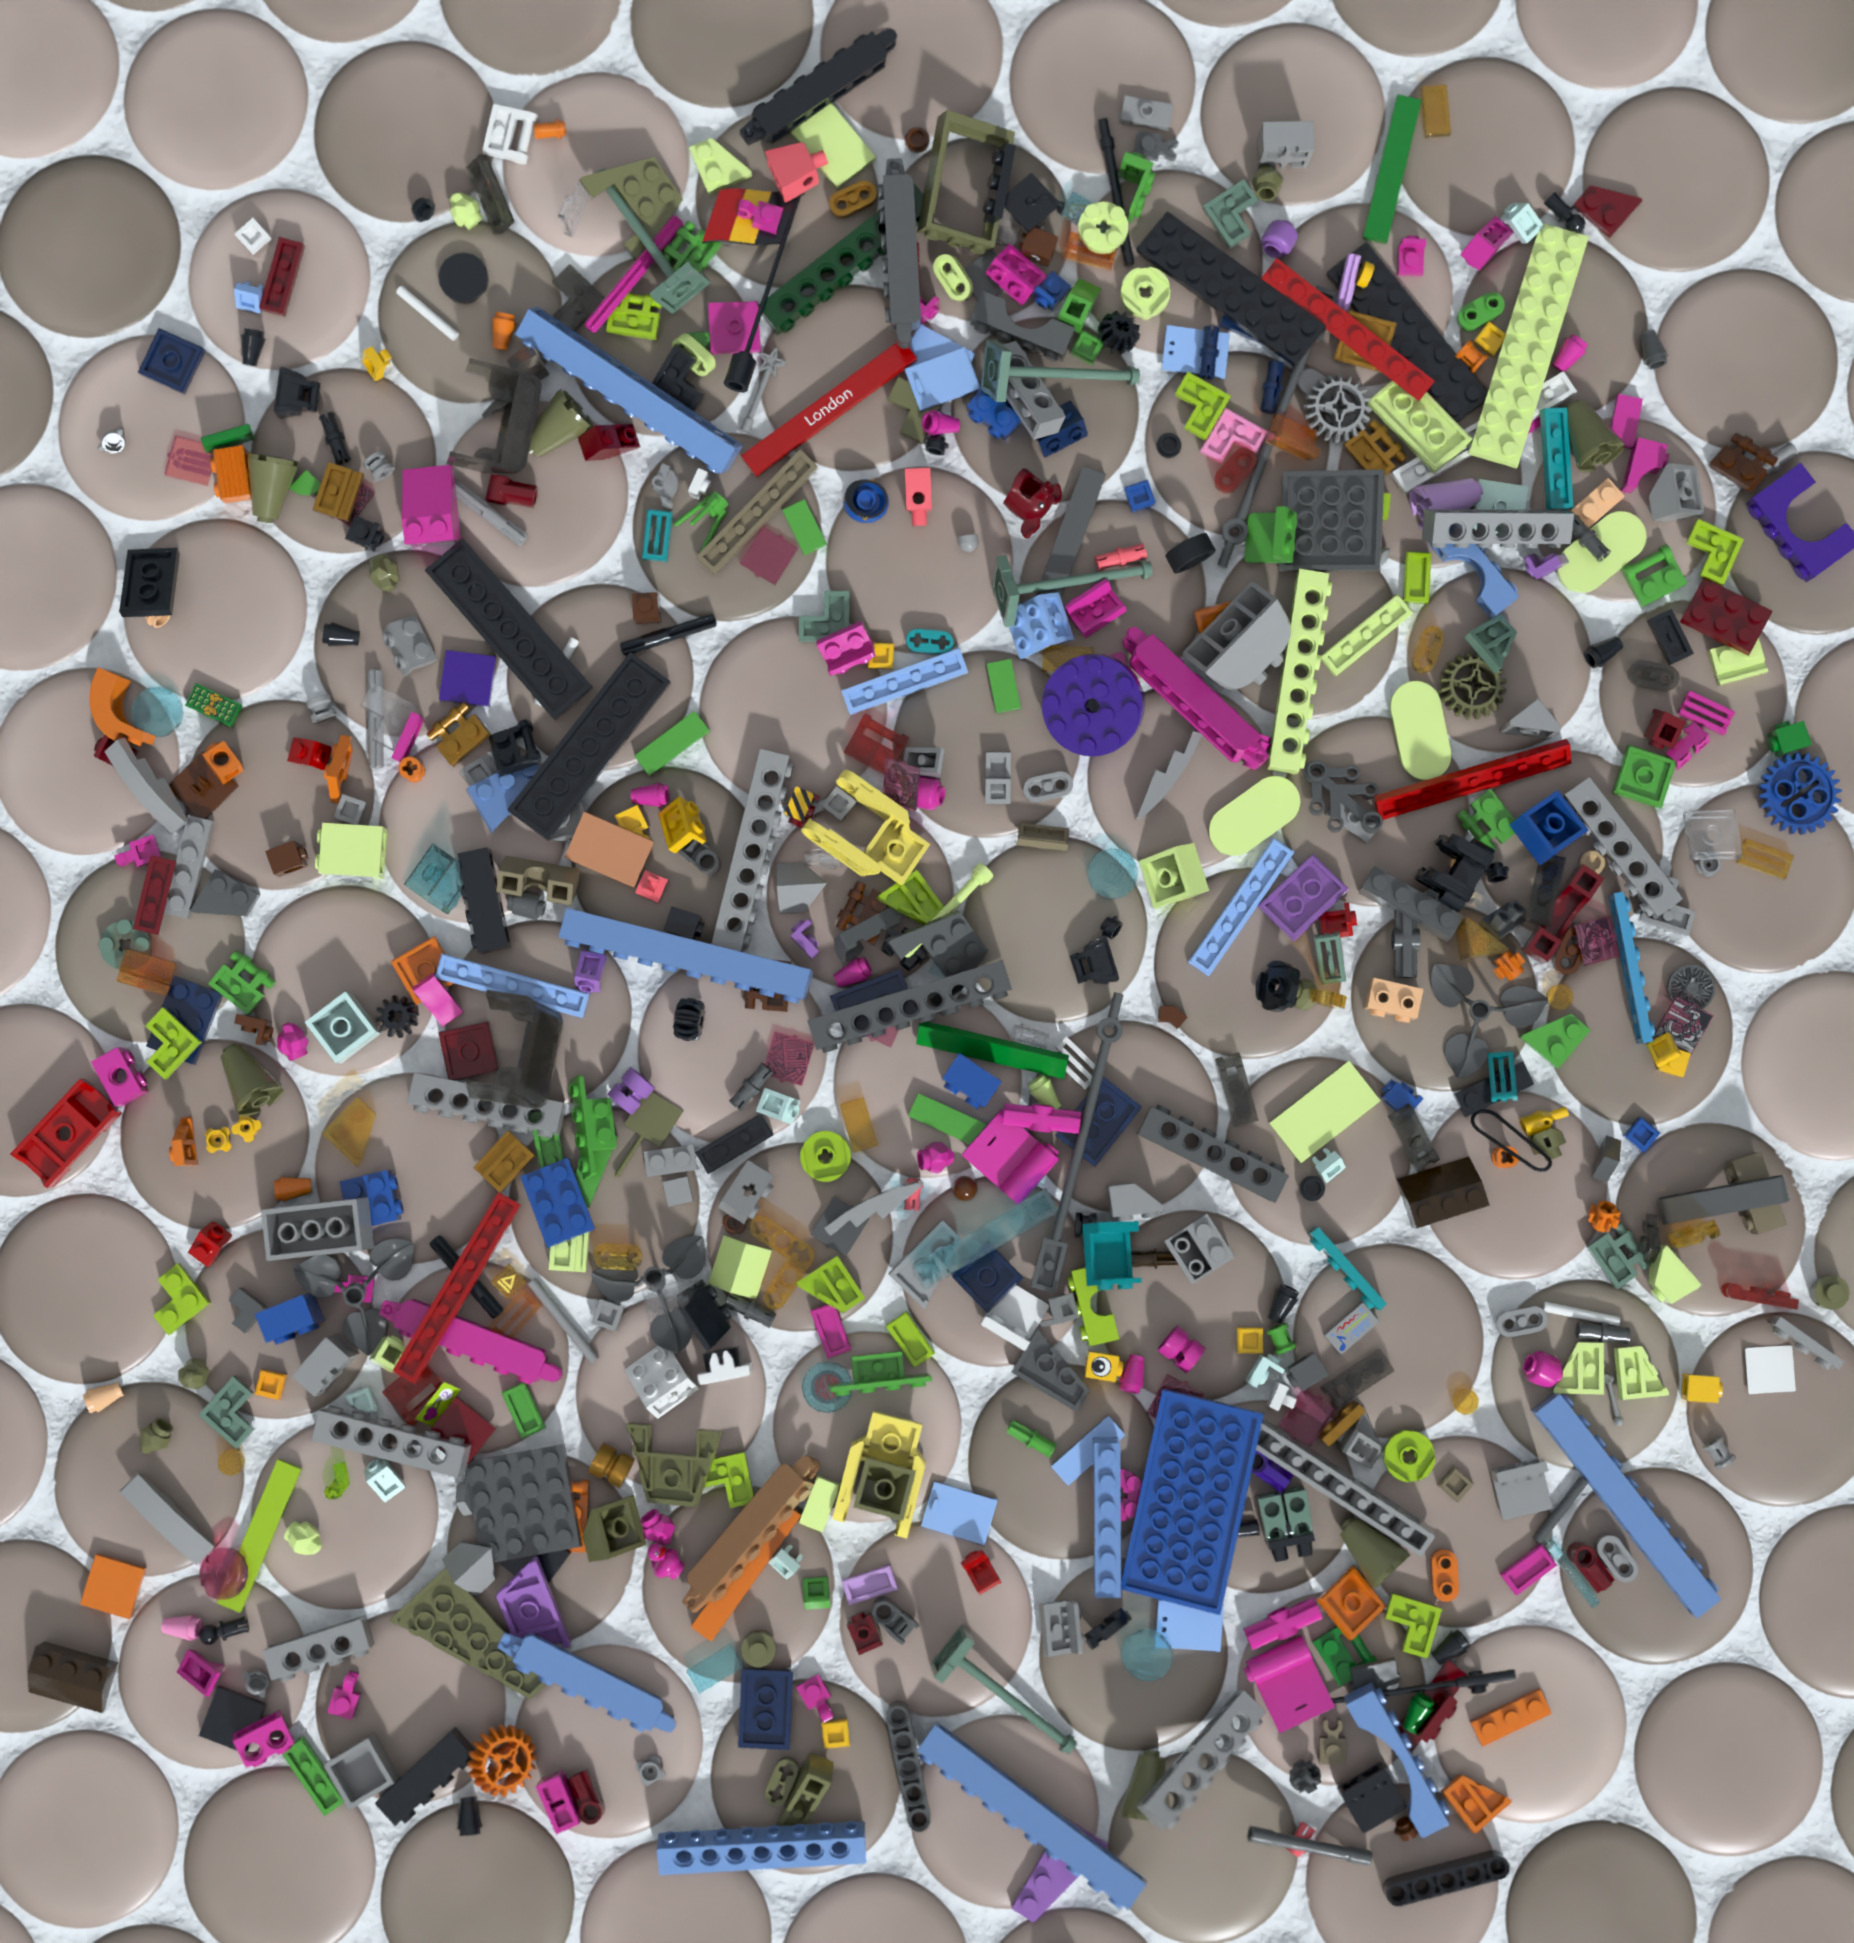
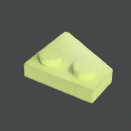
M1642 1346L1614 1348L1619 1399L1627 1400L1669 1395L1668 1389L1663 1387L1657 1377L1658 1372L1654 1365L1650 1364L1648 1355Z

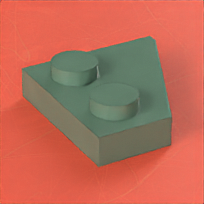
M1499 614L1468 632L1464 638L1496 674L1504 665L1503 661L1509 653L1510 644L1514 641L1517 631L1502 614Z

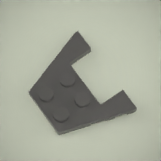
M954 911L931 920L926 925L911 928L903 934L893 935L886 939V942L900 959L904 958L921 944L945 977L977 968L988 952L959 911ZM958 985L953 988L952 996L955 999L964 986ZM932 993L928 997L934 1007L941 1005L942 996L940 994ZM944 1011L939 1013L942 1016L945 1015Z

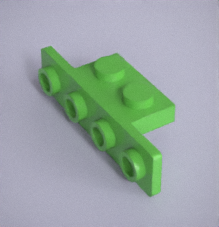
M577 1075L569 1084V1095L573 1098L572 1120L576 1123L577 1129L575 1144L579 1148L580 1153L578 1168L582 1173L583 1179H589L596 1175L593 1151L614 1150L617 1148L611 1098L586 1099L584 1076Z
M902 1351L851 1356L853 1381L828 1384V1390L835 1392V1396L849 1395L850 1390L860 1389V1393L875 1392L876 1387H885L886 1390L901 1389L903 1384H911V1387H924L926 1382L932 1381V1376L929 1373L904 1376Z

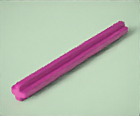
M672 216L653 239L661 252L676 236L677 230L683 227V221L677 216ZM647 249L641 253L585 321V327L592 333L598 331L655 261Z

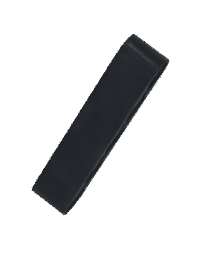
M1489 1850L1391 1876L1384 1881L1382 1888L1389 1903L1396 1907L1502 1880L1509 1874L1510 1865L1499 1851ZM1494 1860H1501V1866L1498 1869H1490V1865ZM1468 1867H1476L1477 1870L1473 1876H1465ZM1443 1874H1452L1451 1880L1449 1882H1440V1878ZM1419 1880H1426L1427 1884L1424 1889H1415V1885ZM1393 1887H1402V1891L1398 1896H1390V1891Z

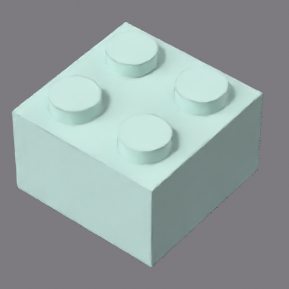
M347 991L305 1021L333 1061L340 1064L382 1033L354 995Z

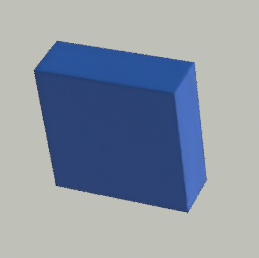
M1148 480L1124 487L1123 489L1131 513L1156 504Z
M1638 1117L1623 1137L1642 1153H1645L1659 1136L1660 1132L1642 1117Z

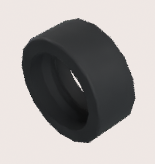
M1201 533L1171 549L1165 557L1173 572L1177 574L1200 564L1212 556L1216 550L1207 533Z

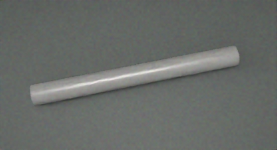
M535 1278L527 1285L592 1364L597 1360L599 1356Z

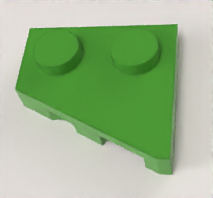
M1568 1014L1524 1033L1519 1038L1552 1066L1559 1069L1591 1030L1574 1015Z

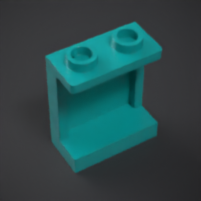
M1139 1221L1082 1224L1087 1286H1097V1290L1100 1291L1113 1290V1285H1117L1119 1290L1133 1289V1283H1142V1278H1133L1130 1232L1139 1231Z

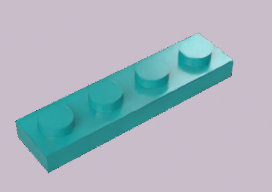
M1544 408L1540 410L1546 510H1569L1574 508L1567 408Z
M1315 1226L1308 1232L1312 1237L1309 1240L1312 1246L1318 1252L1323 1250L1328 1255L1326 1261L1335 1271L1340 1269L1346 1276L1343 1279L1352 1290L1357 1288L1363 1295L1360 1298L1361 1301L1370 1310L1374 1307L1380 1311L1387 1305L1319 1227Z

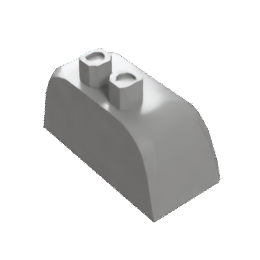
M1251 582L1183 651V656L1228 690L1240 689L1253 681L1261 685L1267 679V674L1264 670L1270 664L1273 667H1279L1285 660L1281 652L1285 649L1290 639L1291 625L1278 599L1255 582Z

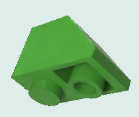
M1079 278L1062 307L1058 321L1075 327V332L1080 334L1099 296L1101 288Z

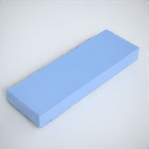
M1107 1415L1055 1461L1051 1467L1069 1486L1093 1464V1438H1119L1121 1440L1125 1434Z

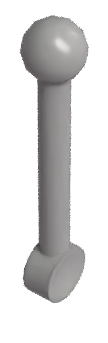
M1607 1373L1604 1375V1382L1608 1385L1615 1415L1614 1424L1621 1426L1624 1420L1619 1414L1612 1384L1614 1376L1611 1373Z

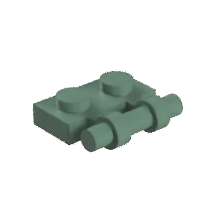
M1621 1222L1618 1224L1617 1229L1613 1228L1618 1234L1617 1238L1613 1239L1606 1232L1586 1246L1615 1289H1619L1638 1275L1633 1265L1638 1263L1642 1270L1651 1265L1646 1258L1647 1253L1643 1248H1639L1632 1238L1634 1235L1630 1229L1626 1230ZM1623 1244L1631 1253V1256L1628 1258L1619 1248Z

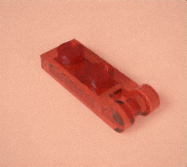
M1730 1282L1724 1283L1721 1286V1293L1727 1298L1798 1310L1799 1299L1791 1298V1293L1775 1290V1295L1765 1294V1288L1750 1286V1291H1746L1739 1284Z

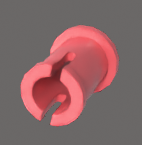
M907 1178L906 1183L917 1181L920 1179ZM924 1185L905 1200L904 1209L920 1210L921 1188Z
M1301 1821L1294 1836L1310 1839L1316 1830L1309 1826L1305 1835H1302L1307 1824ZM1286 1848L1297 1857L1305 1854L1303 1851Z

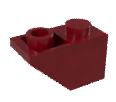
M633 424L596 425L578 437L585 461L605 460L640 448Z

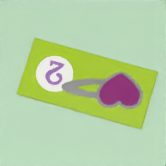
M443 1382L415 1419L433 1426L461 1389Z

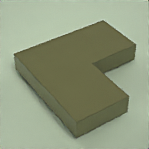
M898 377L888 402L909 411L900 434L923 444L928 434L922 429L923 415L931 410L939 411L941 404L920 412L909 381Z

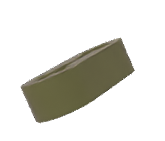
M783 1757L777 1762L766 1786L764 1796L770 1806L778 1807L783 1805L795 1782L799 1768L796 1760L791 1757ZM787 1764H790L793 1774L788 1773L785 1780L781 1779L783 1770L780 1766L785 1767ZM779 1783L782 1785L780 1794L783 1797H777L774 1800L772 1799V1793L769 1791H774Z

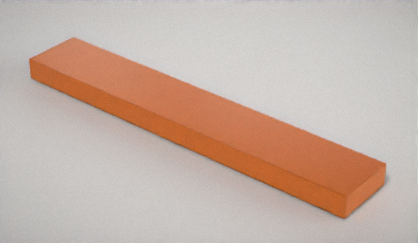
M793 1509L792 1516L787 1521L782 1522L776 1529V1535L770 1541H766L760 1548L759 1555L744 1567V1572L740 1578L728 1586L725 1596L716 1602L709 1601L693 1622L691 1628L709 1641H713L802 1515L801 1513Z

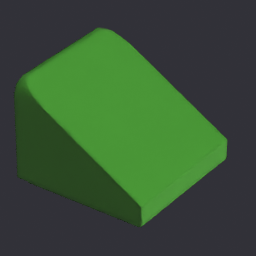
M828 1576L803 1578L805 1609L831 1607Z

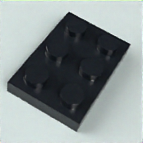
M178 548L127 549L119 609L122 617L172 616L180 557Z

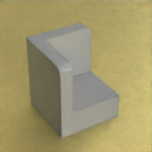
M1073 1293L1050 1297L1048 1300L1053 1318L1041 1321L1040 1323L1041 1327L1079 1318Z

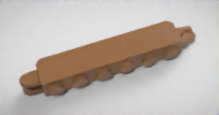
M805 1455L793 1466L789 1464L780 1465L688 1574V1583L691 1588L682 1600V1603L691 1612L696 1613L709 1601L716 1602L723 1598L728 1586L740 1578L744 1572V1567L759 1555L760 1548L766 1541H770L776 1535V1529L782 1522L787 1521L792 1516L793 1509L798 1503L804 1501L809 1496L810 1489L814 1486L811 1479L816 1475L821 1466L817 1459Z

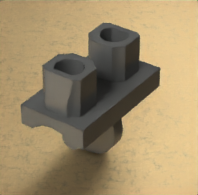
M1514 900L1483 918L1479 925L1486 928L1487 935L1497 942L1526 921L1522 917L1526 909L1517 900Z

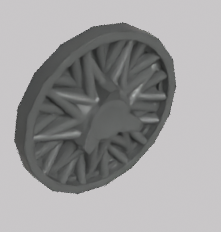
M1688 964L1679 967L1671 974L1668 980L1667 992L1673 1004L1676 1001L1683 1006H1689V1008L1694 1006L1691 1009L1693 1011H1696V1008L1701 1010L1711 1003L1715 995V982L1712 975L1705 968L1699 965Z

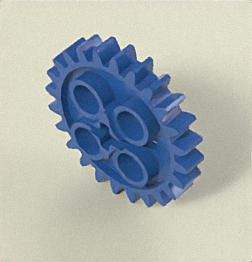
M1798 752L1793 754L1792 759L1787 754L1783 756V762L1777 759L1773 761L1775 767L1770 765L1766 768L1770 775H1761L1760 778L1765 781V784H1760L1757 788L1764 792L1758 795L1757 798L1764 799L1765 802L1759 808H1767L1768 810L1764 818L1773 817L1770 825L1780 823L1779 831L1789 827V834H1794L1798 829L1799 834L1803 835L1806 834V830L1810 833L1816 832V826L1819 829L1824 828V821L1830 822L1833 820L1829 813L1834 814L1839 811L1833 805L1842 801L1835 797V794L1842 792V789L1835 788L1834 786L1840 780H1832L1831 778L1835 770L1829 772L1825 770L1828 762L1819 765L1820 757L1817 756L1810 761V754L1806 753L1801 759ZM1800 770L1806 773L1807 780L1805 783L1798 778ZM1813 781L1818 782L1815 787L1804 792L1800 798L1791 801L1785 807L1781 806L1782 802L1797 794L1798 790L1806 788ZM1779 784L1785 787V796H1781L1778 793L1777 787ZM1814 791L1820 794V803H1816L1813 800L1812 795ZM1793 805L1799 807L1801 811L1800 817L1793 815Z

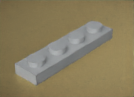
M187 815L188 822L184 827L164 913L190 919L192 913L190 909L195 901L214 821Z

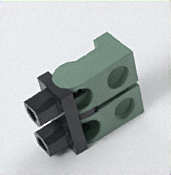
M1304 1486L1284 1489L1281 1495L1278 1491L1255 1495L1266 1546L1271 1550L1274 1560L1276 1562L1288 1560L1287 1547L1296 1545L1299 1557L1311 1556L1312 1542L1315 1541L1307 1490ZM1282 1500H1283V1502H1284V1508H1285L1286 1517H1285V1515H1284Z

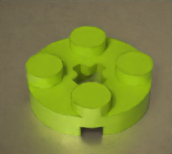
M820 1131L812 1134L805 1141L800 1152L801 1165L810 1177L818 1181H834L847 1171L851 1162V1150L841 1135L831 1131ZM823 1149H827L828 1153H833V1158L829 1159L828 1164H825L824 1160H819L818 1155L822 1154Z
M1401 1430L1392 1435L1384 1446L1382 1460L1388 1472L1400 1481L1414 1482L1422 1480L1431 1473L1435 1465L1432 1443L1426 1436L1417 1431ZM1413 1449L1415 1460L1413 1462L1409 1460L1405 1463L1403 1461L1405 1458L1403 1455L1404 1451L1409 1452Z

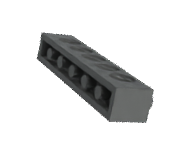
M1157 1105L1156 1108H1149L1137 1135L1276 1203L1289 1175L1283 1173L1284 1167L1274 1162L1268 1165L1261 1161L1262 1156L1250 1150L1247 1154L1238 1150L1240 1145L1226 1139L1225 1142L1216 1139L1217 1134L1203 1127L1202 1131L1192 1127L1194 1122L1180 1116L1178 1120L1170 1116L1171 1111L1161 1105ZM1165 1122H1170L1174 1125L1175 1132L1170 1137L1162 1134L1161 1127ZM1191 1133L1197 1137V1145L1194 1148H1188L1185 1145L1184 1138L1187 1134ZM1211 1145H1216L1220 1149V1156L1215 1160L1210 1159L1207 1155V1149ZM1235 1156L1240 1157L1243 1161V1166L1239 1171H1234L1230 1167V1161ZM1257 1168H1262L1266 1174L1264 1181L1260 1183L1253 1179V1172Z

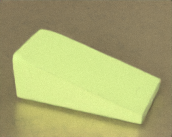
M817 1475L799 1523L823 1532L841 1484Z

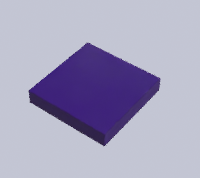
M446 650L439 700L454 703L465 701L469 705L490 707L497 657Z

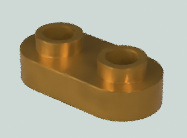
M862 180L835 192L829 200L831 213L837 218H847L872 206L877 199L876 187L873 183ZM862 193H867L869 197L867 199H862L860 195ZM840 203L846 204L845 209H839L837 206Z

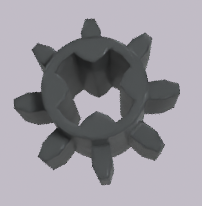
M1303 1760L1293 1764L1294 1768L1289 1770V1780L1292 1787L1300 1793L1306 1790L1308 1794L1317 1790V1785L1322 1782L1318 1766L1311 1761L1305 1763Z

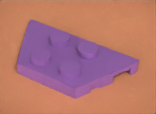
M538 1556L534 1557L497 1591V1600L512 1635L523 1638L524 1635L533 1633L549 1642L562 1644V1647L568 1648L571 1645V1639Z

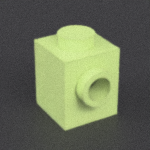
M393 1335L391 1337H382L369 1360L391 1373L406 1348L403 1346L404 1342Z

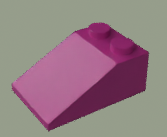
M452 464L403 470L402 527L405 545L451 542L461 539Z

